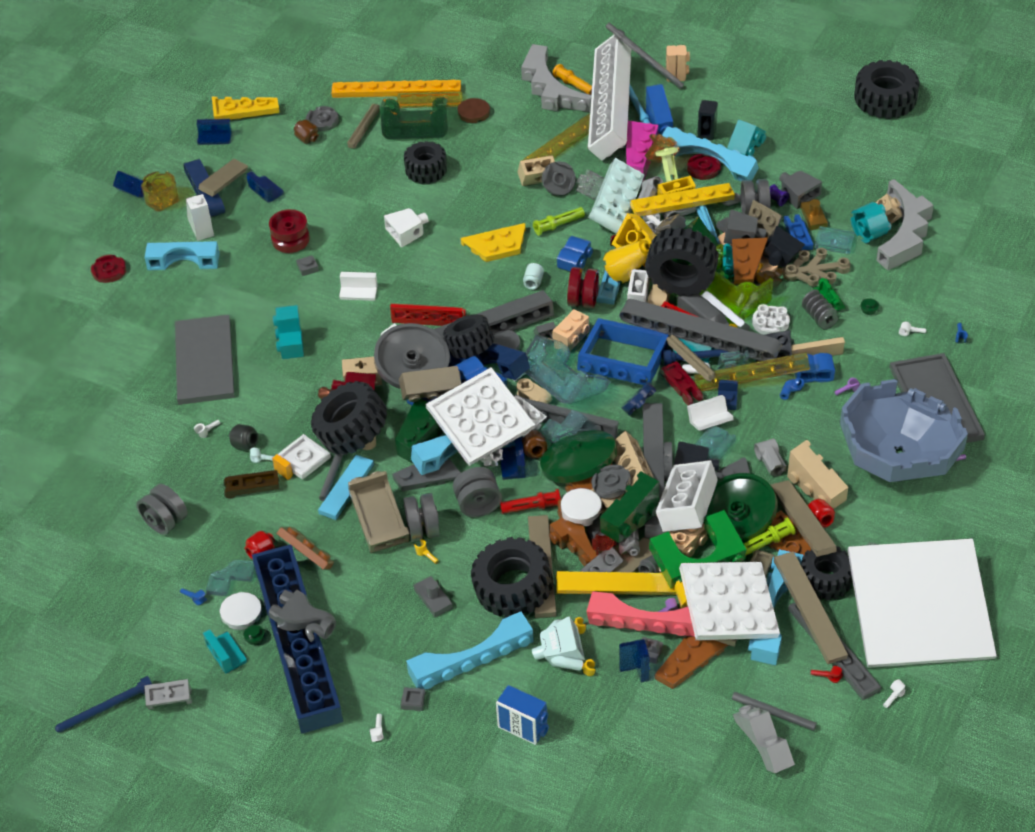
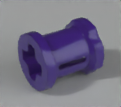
M775 184L770 186V199L775 200L779 206H783L789 199V193L778 189Z

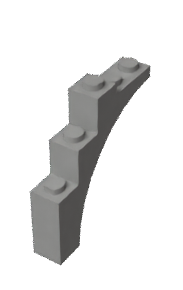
M532 44L521 67L522 80L531 81L532 94L541 96L542 109L558 111L559 107L590 112L592 95L572 90L557 81L546 65L548 61V46Z
M895 179L889 181L887 194L892 198H897L901 204L902 226L896 235L878 247L876 261L886 270H890L921 255L923 240L921 238L927 236V220L932 218L933 204L923 196L916 198Z

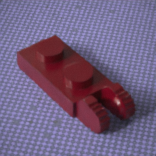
M677 361L660 368L661 375L678 395L682 396L687 406L693 404L689 392H692L693 397L697 401L703 400V394L697 387V384Z

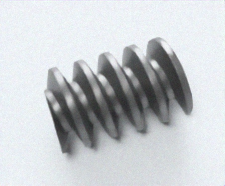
M812 290L805 295L802 300V307L820 328L828 329L838 321L836 309L828 303V300L820 294L819 290Z

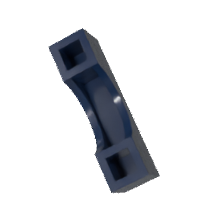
M492 343L487 350L475 355L483 366L497 363L502 377L512 380L518 379L530 368L525 352Z

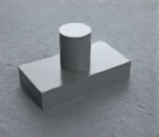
M432 576L413 585L414 591L434 617L453 608L451 601Z

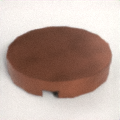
M470 98L462 101L458 105L457 111L462 121L478 123V120L484 121L489 117L490 106L485 100Z

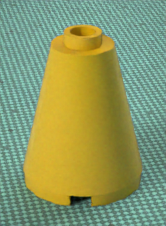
M640 240L605 253L603 261L606 260L604 267L608 275L616 282L622 281V283H626L629 281L632 270H639L646 262L650 243Z

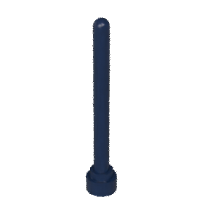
M721 349L693 352L699 358L738 355ZM663 350L665 365L672 364L677 360H684L675 351Z
M148 675L141 678L137 686L55 726L56 732H63L140 693L142 695L145 694V685H152Z

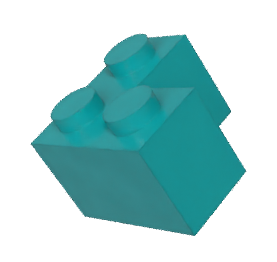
M738 119L727 149L737 150L745 156H753L754 146L760 147L764 143L766 131Z
M298 305L275 308L276 315L273 316L274 327H278L275 329L276 340L279 339V341H276L277 352H281L282 359L304 357Z

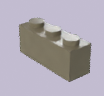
M458 366L402 373L399 377V384L403 401L416 402L420 398L436 399L461 385Z

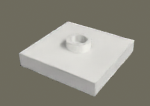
M304 434L278 454L291 463L292 472L302 480L331 458L327 450Z

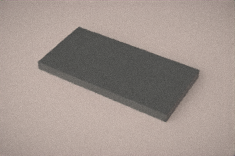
M229 314L175 321L178 405L235 398Z
M944 353L890 362L889 368L894 379L898 381L897 385L901 393L908 392L910 388H917L919 391L926 393L925 397L927 398L932 396L944 401L946 407L949 408L951 416L953 408H957L962 418V427L966 428L968 433L966 443L984 440L985 434Z

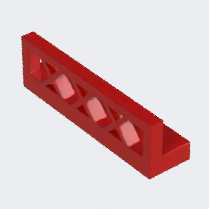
M408 304L390 305L392 323L444 326L466 316V309L459 307Z

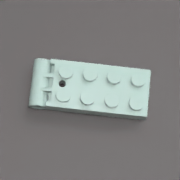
M615 158L608 168L588 218L617 234L627 213H630L632 210L630 202L636 199L644 174Z

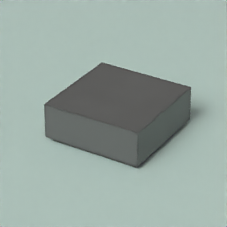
M404 687L401 709L423 711L426 695L425 689Z

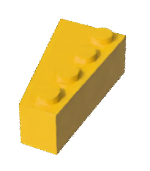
M627 213L612 245L619 248L640 240H645L651 244L656 234L639 215Z

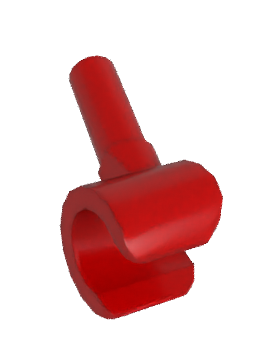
M833 666L831 671L811 669V675L828 677L833 683L839 682L843 676L841 674L842 668L839 666Z

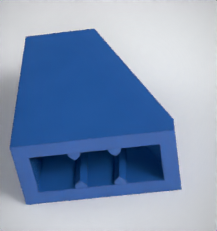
M662 84L646 87V114L649 115L651 124L658 125V137L663 135L667 126L673 128V119Z

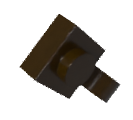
M778 268L774 273L771 271L760 272L756 274L755 280L767 289L778 287L783 282L780 277L785 275L786 272L781 268Z

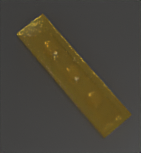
M462 92L398 93L397 108L458 107L462 102L463 95Z

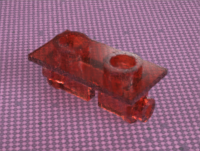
M599 531L592 538V549L596 550V555H599L602 551L610 550L616 541L606 535H602L601 531Z

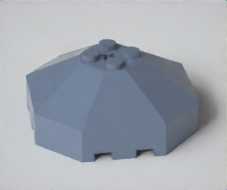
M895 379L881 381V385L871 386L870 383L861 384L842 407L840 425L854 465L888 482L945 475L965 450L968 435L966 428L962 427V418L958 409L954 407L951 416L949 408L946 407L944 401L932 396L927 398L925 397L926 393L919 391L917 388H910L908 392L896 393L898 381ZM902 448L903 452L896 453V449Z

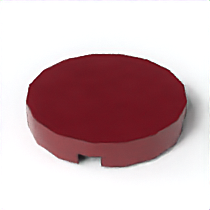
M704 154L694 155L688 160L687 172L695 179L709 180L719 174L720 161L712 156H704Z
M112 254L97 258L95 263L91 265L93 278L102 283L117 281L126 273L124 259Z

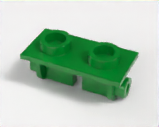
M821 278L819 280V287H815L813 290H819L820 294L828 300V303L836 311L845 309L846 307L842 303L841 298L838 297L831 284H829V280Z

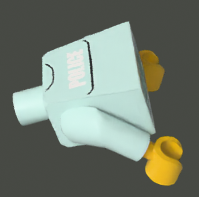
M566 617L563 620H554L546 630L540 633L542 645L532 649L535 660L546 658L553 667L578 671L583 669V673L586 676H593L595 674V669H593L595 667L594 660L588 659L585 663L582 661L585 658L579 634H583L586 631L583 618L577 617L575 622L570 617Z

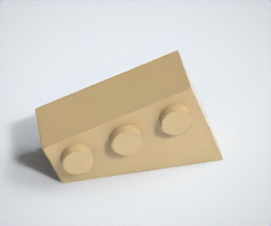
M806 440L790 451L787 477L792 483L799 486L806 495L811 496L814 500L824 499L835 509L847 500L848 486L832 468L829 470L823 464L822 460L824 458L820 454L816 455L809 447L811 443Z

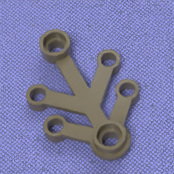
M818 248L816 256L807 266L800 267L809 260L810 253L807 250H801L799 258L793 264L782 268L786 272L783 275L786 280L794 281L800 279L810 286H817L819 278L828 279L829 284L836 282L837 275L834 272L824 273L822 271L836 269L837 272L846 274L850 271L851 263L848 258L842 257L837 262L819 264L821 260L827 257V250L825 248Z

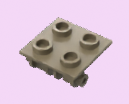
M753 200L748 214L758 219V228L766 229L765 238H769L775 227L779 225L782 217L779 213L756 200Z

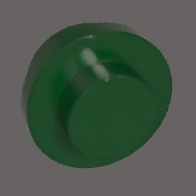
M872 298L862 300L860 307L864 314L873 315L879 309V303Z
M251 625L244 630L243 636L250 645H258L263 641L265 633L261 626Z

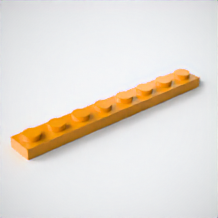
M461 80L334 82L331 93L332 98L461 95Z

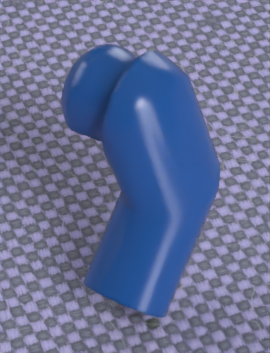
M796 378L786 381L781 390L780 398L787 400L792 392L801 390L805 384L804 380Z

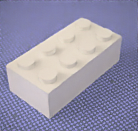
M712 461L673 465L656 510L663 532L702 527L718 481Z

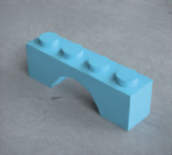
M217 241L147 243L144 258L147 270H165L170 264L179 260L193 261L200 269H217L220 253Z

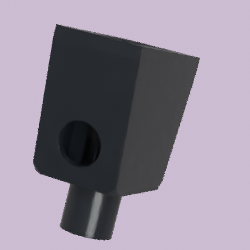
M776 226L768 238L763 254L769 259V263L772 266L779 265L785 268L797 257L805 244Z
M679 441L674 465L712 461L714 470H720V459H710L708 447Z

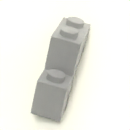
M746 705L739 708V712L733 714L735 722L757 747L766 770L777 773L795 765L787 740L777 737L769 711Z

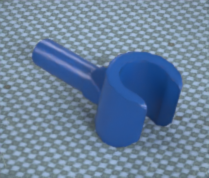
M958 323L955 342H958L959 338H963L964 343H966L968 334L962 329V324Z
M184 588L180 590V593L192 598L196 605H201L207 601L203 590H199L196 593Z

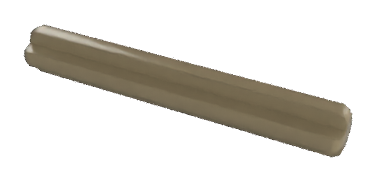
M373 103L349 138L347 142L349 148L354 149L380 111L379 104Z
M675 335L667 337V344L707 381L715 378V372Z

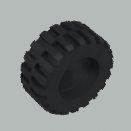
M878 60L877 62H871L857 73L854 100L857 106L870 116L874 115L877 118L885 117L886 119H891V117L899 118L901 115L904 116L909 113L917 103L920 84L919 77L912 68L898 61Z
M677 227L676 229L669 228L653 238L646 258V273L654 285L657 284L659 289H664L669 294L675 293L677 296H692L693 293L699 294L702 290H706L714 280L718 264V251L713 242L710 243L711 240L707 236L704 237L699 231H692L691 228L682 229V227ZM672 259H683L693 265H682L674 262Z
M360 381L348 382L346 385H340L337 389L330 391L329 395L321 399V403L317 404L315 412L312 414L311 428L328 451L334 454L347 455L348 453L357 452L358 449H363L366 447V444L374 440L376 435L380 434L381 428L384 427L385 420L387 419V407L369 384Z
M506 537L507 540L501 541L499 539L493 545H487L484 551H480L477 555L478 559H475L472 564L471 578L478 601L484 606V609L488 612L493 611V614L497 616L504 615L509 617L518 612H533L535 607L539 608L544 603L543 599L546 600L549 597L553 587V576L546 553L535 542L531 540L525 541V538L520 537L517 539ZM512 570L528 572L522 580L513 584H499L496 582L500 576Z

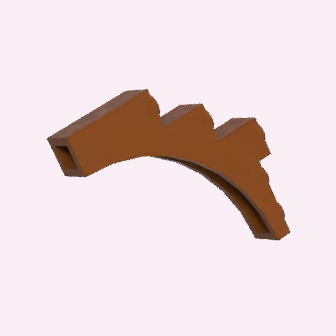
M593 476L585 480L566 483V492L568 493L578 488L593 489L591 483ZM562 499L558 500L557 510L560 519L550 524V540L553 544H557L561 550L568 547L571 553H575L579 557L582 565L586 566L598 554L589 543L584 525L573 523L562 517Z

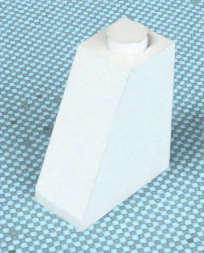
M203 194L186 199L188 221L197 241L214 236L208 204Z

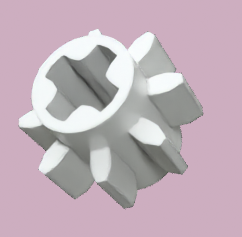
M498 449L481 459L484 462V466H498L497 461L503 460V450Z

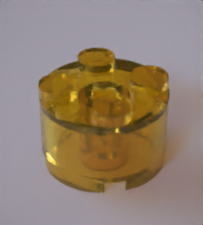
M157 171L143 178V183L141 184L145 203L149 207L159 212L178 203L179 195L176 181L171 173L165 172V174H160Z

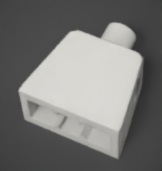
M409 208L384 216L385 229L401 247L422 236L423 224L429 222L426 213L416 215Z

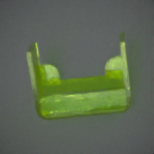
M723 244L716 246L718 251L716 270L723 265ZM715 272L712 284L699 294L702 296L705 291H708L744 320L758 310L759 305H766L772 300L773 279H768L758 287L751 282H743L736 286ZM725 316L729 324H735L728 317Z

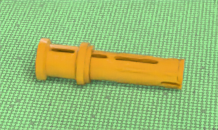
M562 64L555 66L552 74L554 77H559L565 84H571L584 93L592 95V85L577 77L572 70L565 69Z

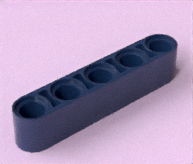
M196 159L183 163L186 176L196 195L203 194L208 204L210 218L224 214L225 207L218 193L212 197L198 189L199 184L209 177L201 160Z

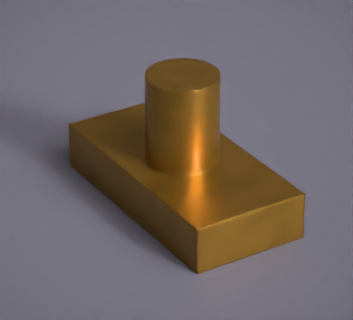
M813 199L808 202H802L800 208L810 231L827 228L828 222L820 207V201Z

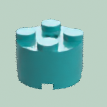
M871 202L851 212L853 217L850 218L853 231L857 236L860 235L863 238L862 242L868 243L886 235L891 230L892 226L887 219L886 209L883 204L878 205L875 202Z

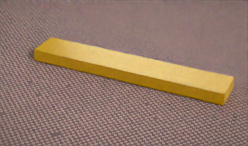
M557 571L556 573L557 593L592 594L593 591L611 594L677 595L675 588L670 589L662 573Z

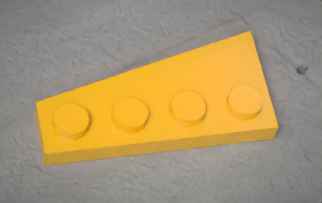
M212 96L215 122L280 113L278 98L257 97L255 100H251L248 97H241V100L232 99V97L218 99V97Z

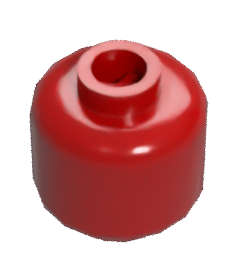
M815 499L807 505L823 528L833 523L835 511L824 499Z
M257 531L246 539L245 552L252 559L253 554L275 549V538L269 532Z

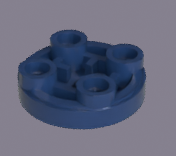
M647 382L623 404L621 409L630 416L646 402L647 398L656 392V389L650 382Z

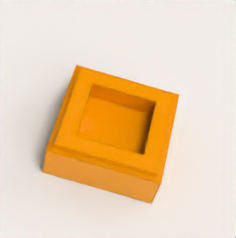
M276 454L272 458L274 470H277L281 476L289 480L293 476L291 463Z

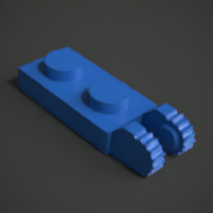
M794 215L793 223H791L789 216H784L787 232L805 244L802 250H813V242L800 215Z

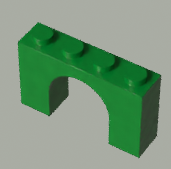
M725 510L707 516L705 519L704 528L715 546L714 552L705 558L693 559L682 554L669 531L650 538L649 550L670 589L675 587L678 580H680V583L682 582L679 569L681 563L743 562L745 560L747 549Z

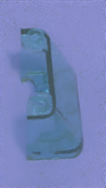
M536 335L525 352L530 368L525 373L563 404H573L603 393L611 382L603 375L593 376L582 370L577 373L566 364L570 357V350L561 341Z

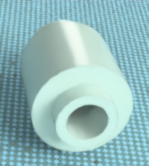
M531 263L527 266L523 278L526 288L534 290L540 286L544 274V269L541 265Z

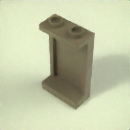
M376 471L370 474V476L356 477L348 482V491L370 553L409 542V532L402 521L386 471Z

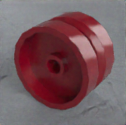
M286 209L275 213L270 218L271 240L276 250L283 253H294L304 249L309 244L308 223L306 216L302 212Z
M572 267L568 282V306L578 307L582 301L584 308L594 309L599 291V270L588 269L584 277L583 268Z

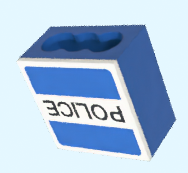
M508 685L496 702L498 728L536 745L541 736L544 737L549 729L547 724V703Z

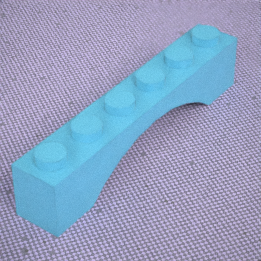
M667 126L658 141L660 150L677 147L678 152L674 153V156L692 153L712 156L723 163L732 173L734 179L740 182L742 180H753L759 169L757 160L754 157L742 155L737 150L726 149L721 144H713L708 139L697 138L694 134L684 133L676 127L671 128Z
M447 435L413 445L411 460L420 474L424 475L439 470L442 464L449 457L457 453L458 450ZM521 436L504 447L520 444Z
M779 549L777 556L789 553V551ZM795 553L801 565L803 554ZM773 557L771 569L774 570L773 573L768 574L767 585H769L768 590L774 609L777 601L788 588L774 563ZM779 634L778 638L750 639L748 650L752 651L751 660L776 665L781 649L782 635Z
M518 612L502 619L493 634L473 648L451 654L425 652L407 660L408 674L416 688L430 689L442 681L450 680L454 676L463 672H469L481 664H487L497 657L507 655L520 647L528 646L533 642V629L523 613Z

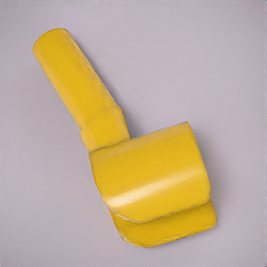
M420 540L421 547L414 544L417 555H425L435 564L439 562L428 551L425 540Z

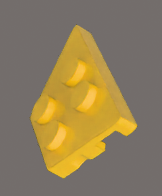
M522 223L460 238L461 245L470 247L471 252L479 255L485 262L518 255L521 252L526 224Z

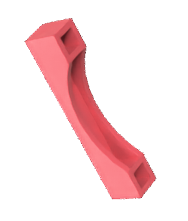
M592 591L587 608L589 624L695 637L688 606L675 611L649 612L628 606L611 593Z

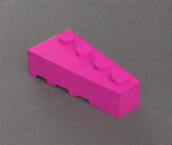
M628 121L626 164L643 173L644 181L658 142V125Z

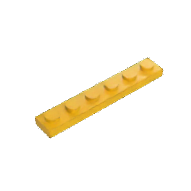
M725 183L631 200L630 206L634 214L645 216L734 200L735 194L730 184Z

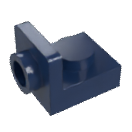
M719 380L718 396L723 395L725 397L727 410H736L738 381Z

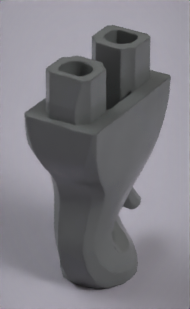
M284 590L280 596V603L284 604L283 608L273 605L269 610V617L277 622L278 628L287 631L306 628V635L310 642L314 640L313 632L323 639H327L331 636L336 626V620L332 614L313 607L307 596L299 590H296L294 593Z

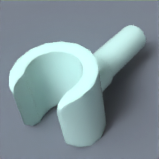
M259 448L250 449V459L253 463H258L261 460L273 461L272 458L274 456L261 454Z

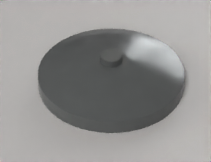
M408 323L394 326L384 332L375 345L374 364L377 372L383 380L400 389L399 377L402 373L449 366L450 353L445 340L436 331L424 325Z

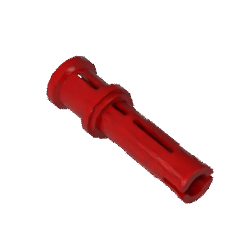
M555 489L554 492H539L537 496L504 501L500 503L502 514L538 507L543 510L545 507L558 505V500L561 498L559 489Z

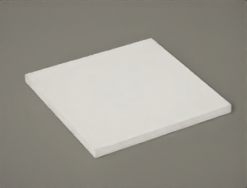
M973 539L848 547L867 668L996 658Z

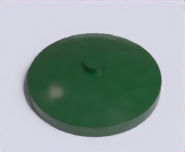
M600 430L581 431L568 435L552 444L542 455L540 466L544 476L553 482H577L590 478L596 473H600V469L609 466L616 458L618 448L614 437L607 432Z
M750 473L731 474L717 481L705 519L707 516L725 510L742 542L745 543L764 533L772 524L778 508L777 497L772 486L762 477Z

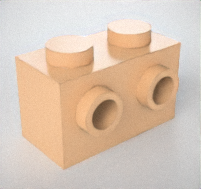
M573 309L552 331L553 347L568 354L589 333V316Z
M705 524L697 529H682L669 532L679 551L689 558L708 539L707 531L704 528Z

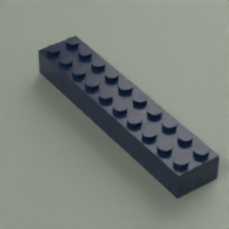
M292 544L253 554L252 559L301 734L342 723L343 717L319 635L313 632L314 640L310 642L306 635V628L296 631L283 630L278 628L277 622L269 617V610L273 605L283 608L284 604L280 603V596L284 590L293 593L299 590L307 596Z

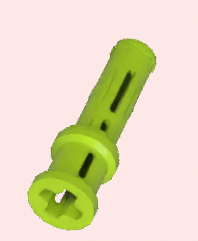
M582 207L554 217L548 215L545 219L534 220V231L537 235H542V232L548 230L553 231L557 226L584 218L585 212Z
M785 518L783 522L776 526H769L768 531L743 543L747 549L746 555L772 542L778 543L781 541L780 539L789 534H796L789 518Z

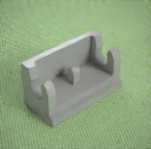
M188 679L145 685L146 707L149 710L154 709L153 706L185 701L187 704L192 703L190 696L192 690Z

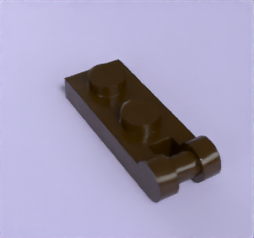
M277 470L228 476L223 479L224 487H226L224 489V496L228 499H232L236 495L279 490Z

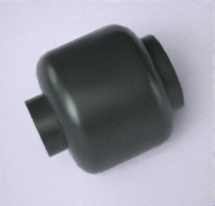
M237 424L230 431L229 440L236 449L250 450L258 442V433L250 425Z

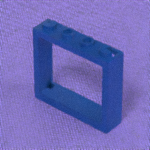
M598 318L578 354L577 370L645 385L647 382L651 383L664 358L663 350L668 349L667 337L669 335ZM598 338L655 350L647 367L590 354Z

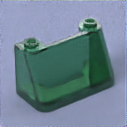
M448 97L434 99L432 110L400 111V105L397 100L383 99L380 106L382 135L390 140L444 137L448 132Z

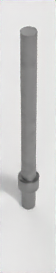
M610 22L605 26L615 35L614 37L617 40L624 42L679 89L682 88L684 84L625 36L621 29L618 30Z

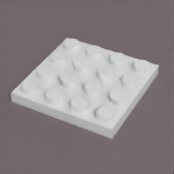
M492 368L487 369L426 404L427 410L469 466L535 428L533 421Z
M761 562L681 563L679 569L696 640L778 638L780 632Z

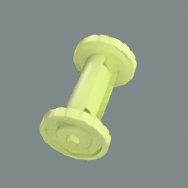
M677 147L665 148L655 152L656 156L662 157L666 182L678 179L674 153L678 152Z

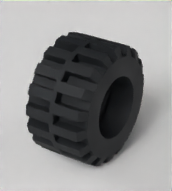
M420 141L406 148L407 150L404 152L405 174L410 180L415 183L430 184V182H437V180L442 179V176H445L447 172L446 151L440 144H435L433 141Z
M481 314L461 317L449 324L443 332L450 354L456 358H468L478 355L487 350L494 342V335L486 316Z
M836 546V552L817 557L811 549V551L807 550L805 556L802 557L801 567L819 600L821 598H825L826 601H830V598L836 600L839 599V595L843 597L846 595V591L850 590L852 573L849 556H847L848 552L845 550L841 551V548ZM826 570L833 572V574H824L820 571Z

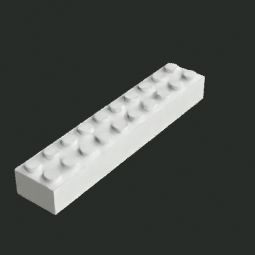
M615 35L595 49L588 149L601 161L606 157H610L613 152L624 147L627 143L631 48L621 40H617L614 37Z

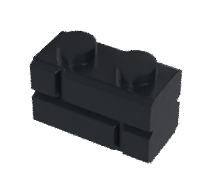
M701 100L698 111L697 138L714 140L717 130V101Z

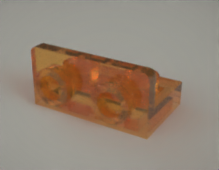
M650 134L649 137L654 143L649 147L645 157L650 161L662 163V157L656 156V151L677 147L679 151L680 148L672 137L667 138L661 134Z

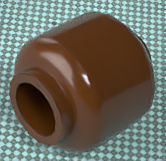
M299 120L294 126V136L304 144L317 140L319 136L317 134L318 127L309 120Z
M531 430L527 435L520 438V446L528 458H539L547 450V442L544 436L537 430Z

